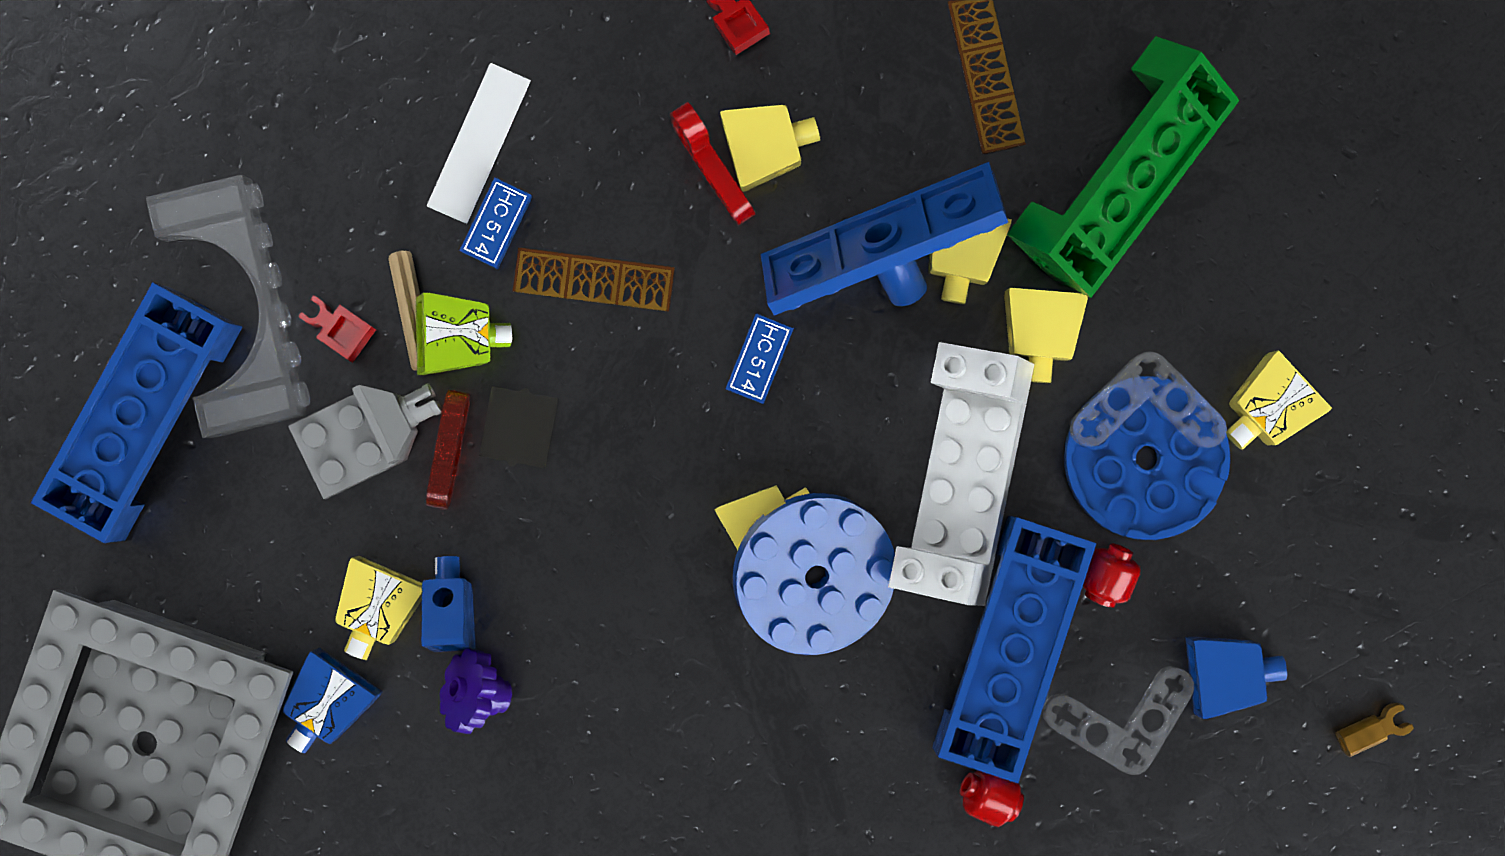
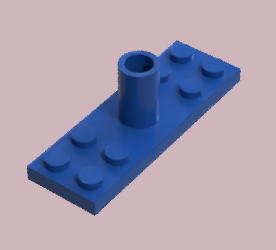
M984 163L762 253L761 259L767 304L773 315L775 316L787 310H794L802 304L825 295L834 294L840 289L877 275L892 304L906 306L918 301L925 294L927 283L916 259L941 249L950 248L961 241L981 233L991 232L997 227L1008 223L997 181L990 163Z

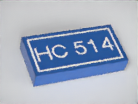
M494 177L459 251L498 269L533 196Z
M755 314L726 390L764 404L794 328Z

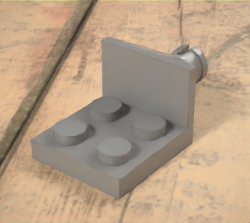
M429 383L423 385L420 389L402 396L358 385L352 388L353 395L288 426L323 499H328L408 459L418 432L416 425L429 417L443 413L439 401L432 400L420 406L421 403L436 397Z

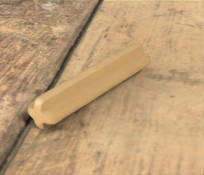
M398 251L389 255L388 259L410 365L413 370H417L416 297L420 295L412 253L410 251Z

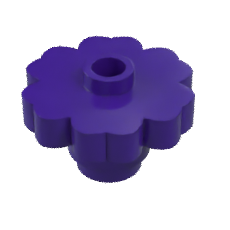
M465 648L462 655L456 654L453 656L451 663L446 668V683L440 690V713L446 715L445 726L453 732L471 734L474 727L482 728L489 716L504 713L510 705L512 698L511 685L508 681L503 680L501 676L497 675L495 667L490 666L491 655L489 653H484L482 650Z

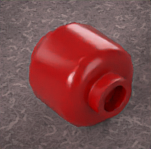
M1111 543L1108 549L1096 548L1083 584L1086 590L1085 596L1100 605L1111 608L1115 607L1116 603L1127 602L1132 595L1141 572L1140 566L1131 559L1133 552L1114 543Z
M976 770L974 774H967L960 787V795L963 796V808L966 813L991 826L1000 827L1007 822L1014 821L1023 806L1024 795L1021 792L1019 783Z

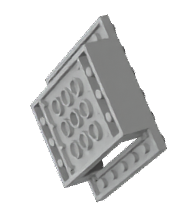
M60 589L53 590L0 739V839L47 856H229L293 671L265 662V652L116 600L97 603ZM83 645L92 649L41 793L29 799ZM143 731L150 732L156 738L157 746L151 754L144 753L138 747V736Z

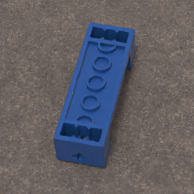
M152 282L31 503L103 543L125 541L144 507V504L136 501L134 497L209 361L224 362L243 327L173 288Z
M1008 516L996 554L1002 557L952 709L951 711L944 710L932 747L939 758L1019 783L1097 543L1018 517Z

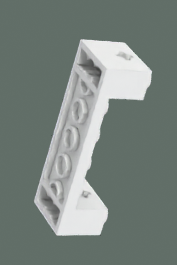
M939 342L931 383L944 388L912 547H896L888 587L965 605L985 606L1034 369L1033 363L1015 355Z

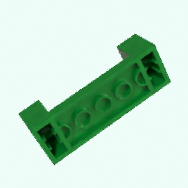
M1155 36L1131 68L1153 97L1064 215L1031 201L1007 233L1050 278L1092 298L1240 101L1205 55L1199 50Z

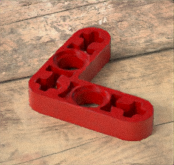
M686 102L671 112L670 117L677 136L737 225L754 216L755 211L711 146L709 133L691 104Z

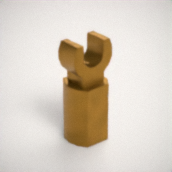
M1391 703L1382 710L1379 717L1372 715L1337 731L1336 737L1344 753L1348 757H1352L1388 740L1387 736L1390 734L1398 736L1409 734L1414 729L1412 724L1405 722L1395 726L1393 722L1395 714L1405 710L1404 705Z

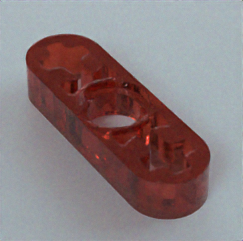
M454 390L447 391L428 483L426 506L446 510L450 506L469 412V393Z

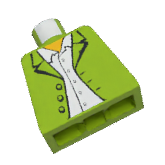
M422 293L416 297L417 375L483 365L490 362V347L511 346V324L490 323L488 304L433 293Z

